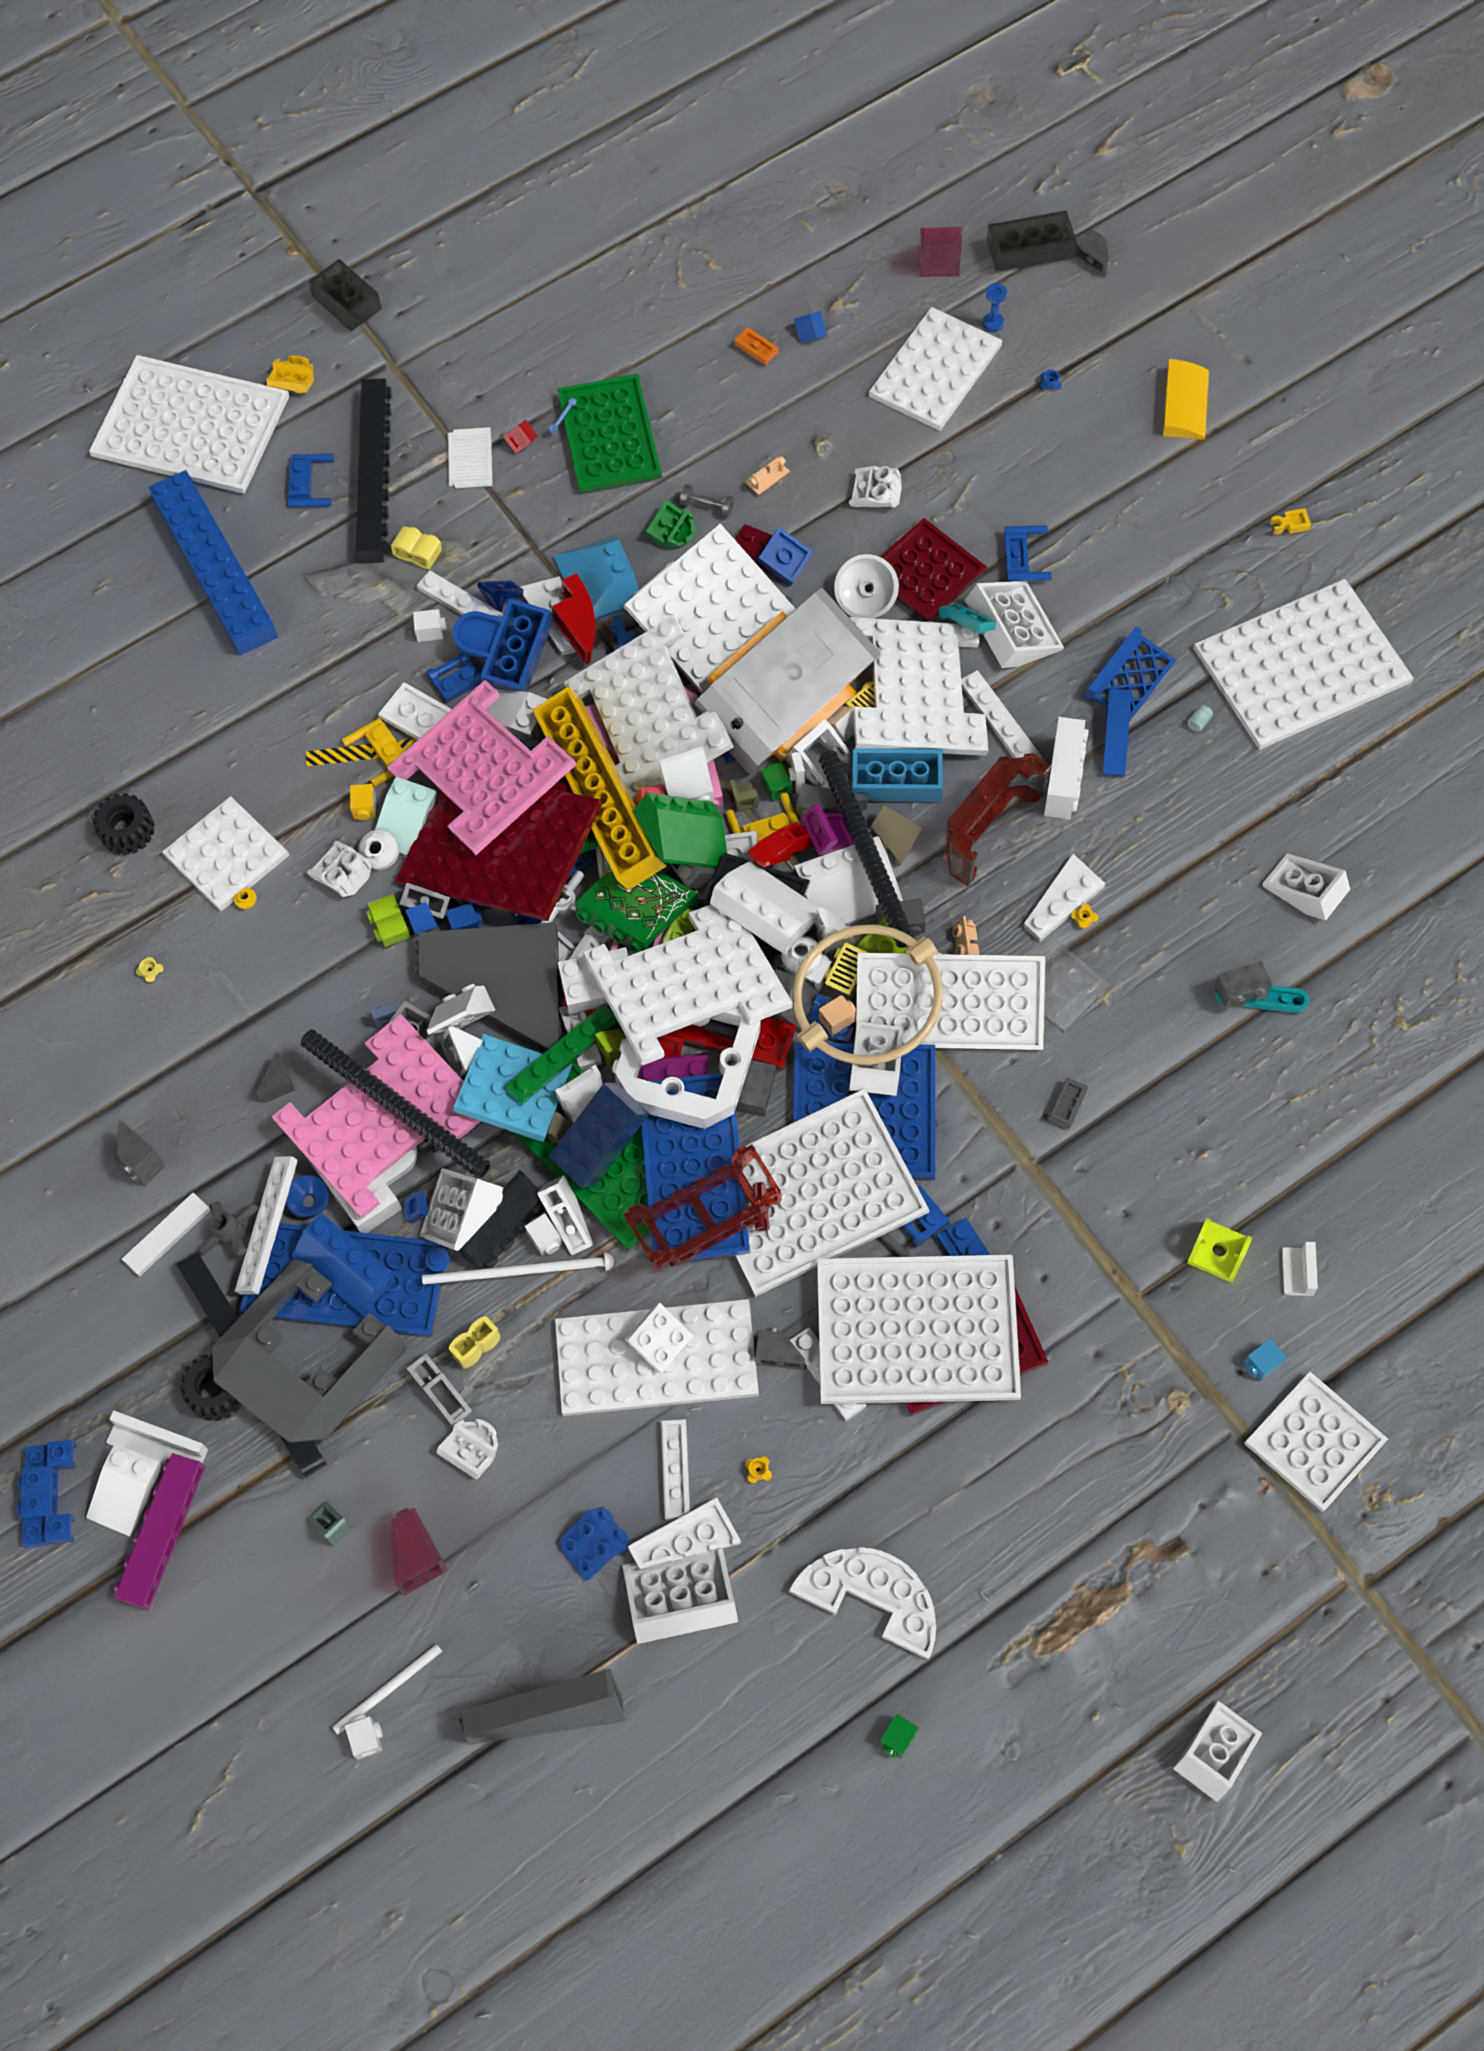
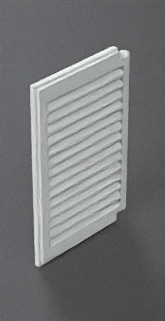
M491 427L453 430V433L449 432V486H455V489L493 486Z

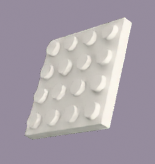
M231 796L162 851L163 855L220 912L234 902V895L241 889L251 888L289 856L288 851Z
M1309 1372L1244 1444L1323 1513L1385 1444L1388 1438L1314 1374Z

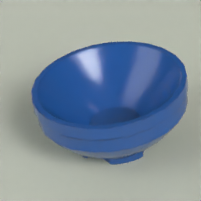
M305 1175L298 1177L291 1182L286 1205L298 1217H315L322 1213L328 1204V1188L316 1176ZM306 1196H315L316 1203L313 1206L306 1207L303 1205V1200Z

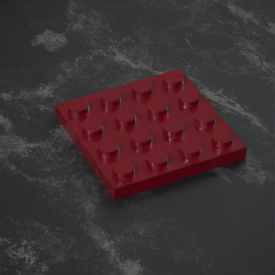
M925 518L880 556L896 572L899 583L896 599L925 622H931L939 615V608L941 606H949L987 571L986 565Z

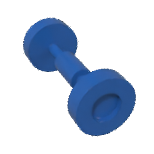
M999 283L989 285L986 290V298L991 302V311L985 315L983 326L989 332H998L1004 325V318L999 314V304L1005 301L1007 289Z

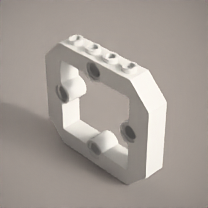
M740 1006L693 1024L695 1026H703L710 1019L739 1026L733 1048L725 1049L720 1055V1072L723 1075V1079L716 1099L684 1091L683 1082L676 1077L666 1078L661 1084L638 1079L637 1076L641 1062L628 1039L623 1038L621 1041L619 1052L622 1053L620 1059H615L612 1073H615L616 1082L651 1115L705 1129L735 1113L760 1034L761 1021L749 1024ZM729 1061H734L737 1064L734 1066H729L726 1063ZM670 1090H675L678 1093L675 1095H669L667 1092Z

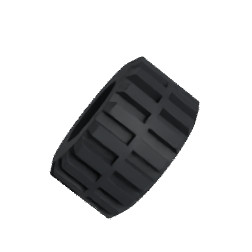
M123 793L122 796L115 794L114 798H106L104 804L101 802L98 805L99 810L94 812L93 827L107 850L110 852L114 851L118 855L121 852L124 855H129L131 851L133 853L138 852L137 849L140 847L144 849L146 842L150 843L152 840L150 835H154L155 830L153 827L155 825L147 806L141 799L138 800L135 795L130 797L129 794ZM133 819V822L128 827L114 829L120 821Z
M212 1353L210 1358L205 1354L201 1356L202 1360L200 1361L194 1359L192 1361L194 1365L191 1368L187 1366L185 1368L186 1376L182 1375L180 1379L183 1385H180L183 1400L198 1417L202 1418L203 1416L205 1420L211 1421L214 1418L216 1421L222 1420L221 1416L231 1417L230 1412L233 1410L237 1412L240 1409L238 1407L239 1402L225 1390L213 1398L202 1397L204 1384L214 1377Z

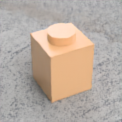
M843 995L819 1009V1020L831 1036L855 1022L856 1008L850 1000L846 1001Z

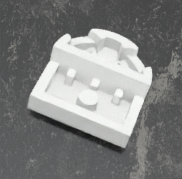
M476 1419L474 1422H464V1420H461L454 1425L451 1434L439 1445L437 1454L477 1480L491 1465L496 1456L498 1447L496 1430L489 1423L480 1419Z

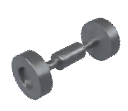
M684 485L680 496V505L688 506L690 500L694 499L704 505L722 507V516L730 517L734 507V497L727 495L724 503L708 496L701 495L699 497L692 495L693 486Z

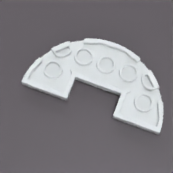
M863 1547L833 1551L807 1566L789 1590V1593L835 1615L846 1592L892 1614L882 1638L927 1660L930 1659L936 1636V1619L928 1590L917 1577L918 1575L904 1562L888 1553Z

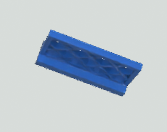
M1138 627L1133 629L1083 696L1089 702L1093 699L1108 710V701L1100 696L1103 692L1109 691V689L1131 690L1142 688V698H1133L1131 693L1132 712L1130 713V721L1176 662L1175 658L1142 636L1143 631ZM1140 643L1148 648L1149 654L1139 655L1137 647ZM1155 658L1164 659L1168 662V665L1157 668ZM1150 659L1152 668L1142 669L1140 660ZM1136 660L1137 669L1127 670L1126 661ZM1154 673L1155 682L1145 683L1143 674ZM1139 674L1140 683L1130 684L1128 675ZM1124 676L1126 685L1115 686L1114 677Z

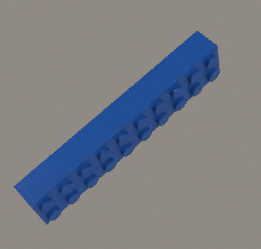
M187 470L149 486L148 489L157 509L239 656L277 639L278 635L271 618Z

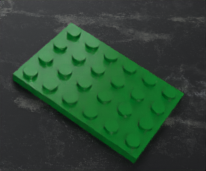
M638 374L557 388L562 412L567 407L570 398L576 400V405L572 406L565 415L564 423L580 493L662 478Z

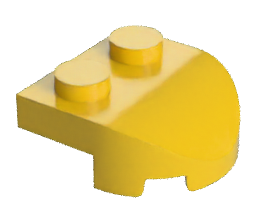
M288 356V360L280 361L278 358L273 361V371L266 379L267 386L291 390L296 393H307L314 382L313 364H309L308 359L302 356Z

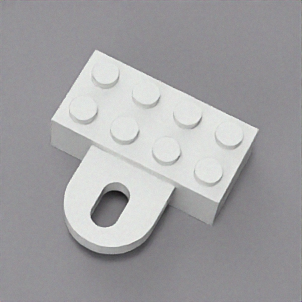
M414 1147L367 1186L379 1200L380 1205L363 1219L355 1213L311 1162L310 1164L326 1184L359 1232L368 1233L402 1210L398 1199L388 1186L413 1168L417 1160V1148Z

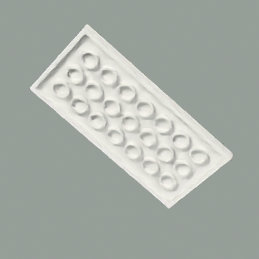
M858 953L856 1027L857 1022L904 1027L902 1044L907 1043L921 1030L929 1017L933 1004V982L926 964L924 963L920 967L915 965L908 954ZM935 954L932 957L942 979L943 1001L935 1026L920 1044L935 1045V1048L1043 1050L1045 956Z
M749 1299L666 1308L693 1337L662 1373L655 1370L625 1340L650 1309L555 1319L562 1415L570 1416L759 1396Z

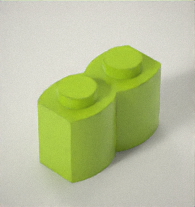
M394 894L368 903L370 910L366 911L370 923H375L377 926L373 931L378 942L383 941L384 946L387 947L411 938Z

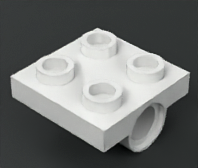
M656 1302L625 1340L655 1370L662 1373L693 1335L661 1303Z

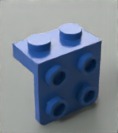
M604 1507L588 1510L558 1541V1546L584 1580L592 1579L614 1556L626 1553L629 1550L628 1546L632 1544L627 1533L619 1528L613 1520V1515Z

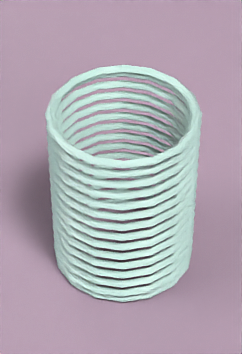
M1201 705L1188 720L1189 727L1193 729L1198 724L1199 726L1194 731L1200 732L1213 717L1212 710L1205 705ZM1207 709L1211 712L1208 716L1204 713Z

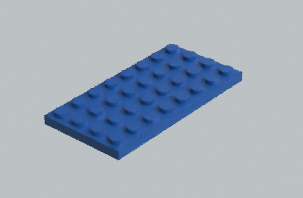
M716 1073L681 1077L678 1079L683 1082L684 1091L716 1099L723 1075ZM654 1080L649 1082L661 1084L663 1080ZM670 1090L667 1093L669 1095H675L678 1092L675 1090ZM736 1110L733 1115L705 1129L649 1114L642 1123L654 1264L750 1254Z
M279 1223L259 1294L243 1295L240 1308L241 1315L294 1260L292 1254L307 1226ZM344 1231L392 1272L395 1282L363 1316L329 1289L316 1304L298 1291L273 1318L356 1328L370 1313L384 1325L388 1326L389 1324L395 1333L432 1337L442 1283L423 1285L422 1275L444 1273V1270L441 1272L431 1271L426 1265L425 1258L427 1253L434 1248H442L448 1252V1247L430 1240Z

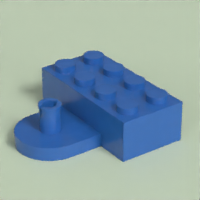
M509 598L502 618L479 611H472L462 615L453 627V638L462 652L486 659L480 676L482 682L486 680L495 689L528 692L552 626L553 617L548 609Z

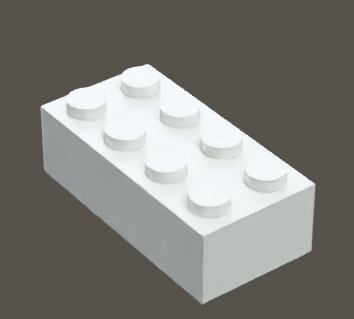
M1058 718L1044 816L1071 820L1072 811L1077 812L1089 731L1084 729L1086 720Z

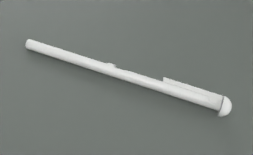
M604 1252V1257L422 1275V1282L425 1285L585 1269L596 1266H603L608 1271L614 1265V1258L611 1254Z

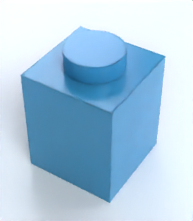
M1270 1338L1249 1354L1244 1363L1248 1373L1254 1378L1257 1377L1261 1382L1282 1366L1287 1357Z

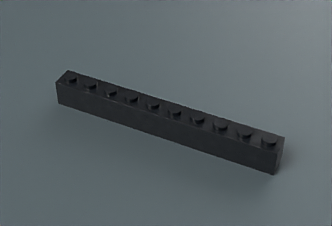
M386 378L361 379L356 554L359 564L383 563L385 554H388V542L385 541V536L389 535L388 523H386V519H389V508L386 506V501L390 500L389 489L386 487L387 484H390V473L387 471V467H390L391 461L387 451L391 450V440L388 437V433H391V421L388 420V416H392L391 403H389V399H392V388L388 387Z

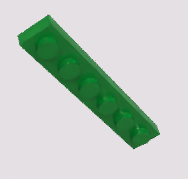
M602 1004L506 1085L505 1091L521 1105L526 1103L596 1043L595 1034L612 1030L619 1024L614 1013Z

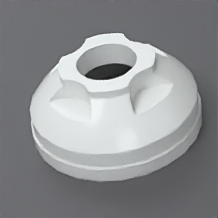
M374 830L367 833L361 839L358 853L371 862L372 870L382 871L390 868L396 862L399 856V844L392 834L383 830ZM373 842L381 843V850L377 854L370 852L369 848Z
M802 936L785 955L782 953L780 960L783 968L788 973L796 975L801 962L817 942L810 937ZM797 946H805L808 952L803 956H799L794 952V949ZM822 952L813 961L805 976L814 973L820 967Z

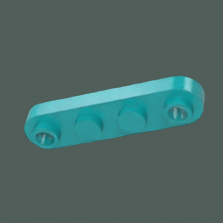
M1272 985L1270 993L1266 998L1258 1001L1255 999L1247 1001L1241 1007L1298 1014L1306 1010L1309 1004V996L1302 989ZM1216 988L1215 998L1217 999V1001L1223 1004V1001ZM1292 1001H1298L1300 1005H1294Z

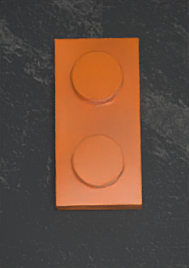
M748 327L734 339L735 346L765 366L779 353L777 346Z

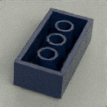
M617 1082L603 1083L549 1157L581 1188L595 1186L650 1113Z

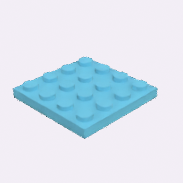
M483 1034L481 1038L483 1041L480 1047L477 1048L455 1102L453 1112L544 1142L558 1105L555 1090L566 1084L572 1064L526 1103L521 1105L505 1091L506 1085L543 1054Z

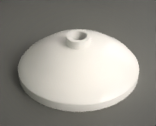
M871 554L858 555L848 560L840 568L834 585L835 596L840 607L848 615L857 618L875 619L884 615L894 605L899 590L898 578L893 567L883 558ZM872 585V591L866 592V587Z

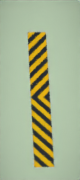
M407 739L397 742L405 752L417 740ZM371 744L306 751V767L380 757Z

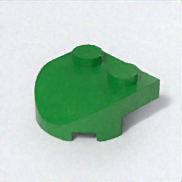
M665 500L644 535L666 549L683 547L696 533L693 515L687 508L682 511L668 500Z

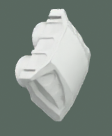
M871 466L855 469L856 478L853 495L849 501L852 507L890 506L894 508L899 504L902 484L900 472L897 468Z
M336 840L330 850L307 873L314 880L338 892L342 897L354 895L369 879L372 864L350 846Z
M593 1065L580 1076L555 1090L557 1100L562 1107L564 1115L572 1123L576 1121L603 1085L601 1074L596 1065Z

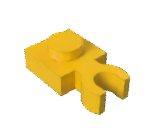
M1305 508L1284 512L1283 517L1274 516L1270 521L1271 525H1279L1274 527V534H1280L1288 529L1289 534L1309 531L1311 528Z

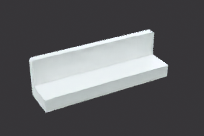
M113 1410L109 1419L114 1426L106 1441L108 1445L114 1446V1444H118L159 1461L162 1465L165 1464L167 1459H170L172 1453L202 1463L208 1452L203 1443Z

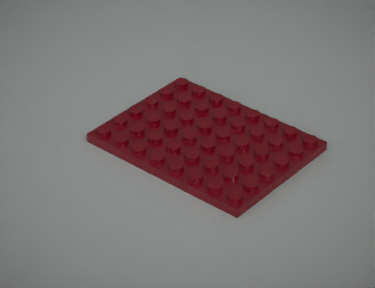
M439 789L437 799L428 813V818L420 830L417 840H414L394 882L402 887H405L406 883H410L452 899L548 921L603 804L600 799L549 789L475 855L448 828V825L463 811Z

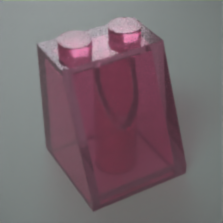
M961 227L920 228L918 238L919 277L959 276L962 249Z
M405 1508L396 1514V1518L392 1519L394 1582L405 1596L449 1570L416 1509Z

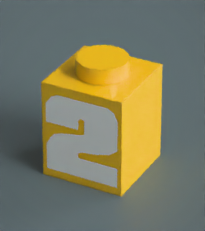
M373 784L350 785V809L354 819L368 820L376 818V793Z

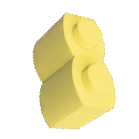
M403 526L391 544L393 555L425 569L432 567L442 551L441 542L436 536L421 534L414 527Z
M485 1316L476 1320L470 1326L468 1332L456 1337L450 1344L449 1350L459 1365L466 1369L474 1365L480 1359L482 1353L494 1348L501 1336L498 1328Z

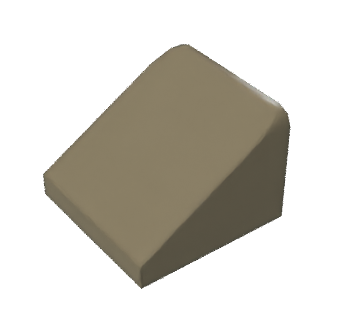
M554 1112L547 1132L550 1142L557 1144L572 1126V1123L558 1112Z

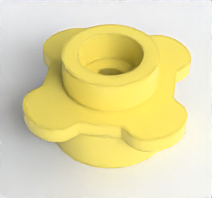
M147 957L140 962L136 973L151 983L155 981V977L159 973L163 972L164 967L162 964H157L152 957Z

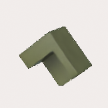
M734 779L729 780L730 792L737 812L758 807V794L756 789H753L751 783L736 786Z

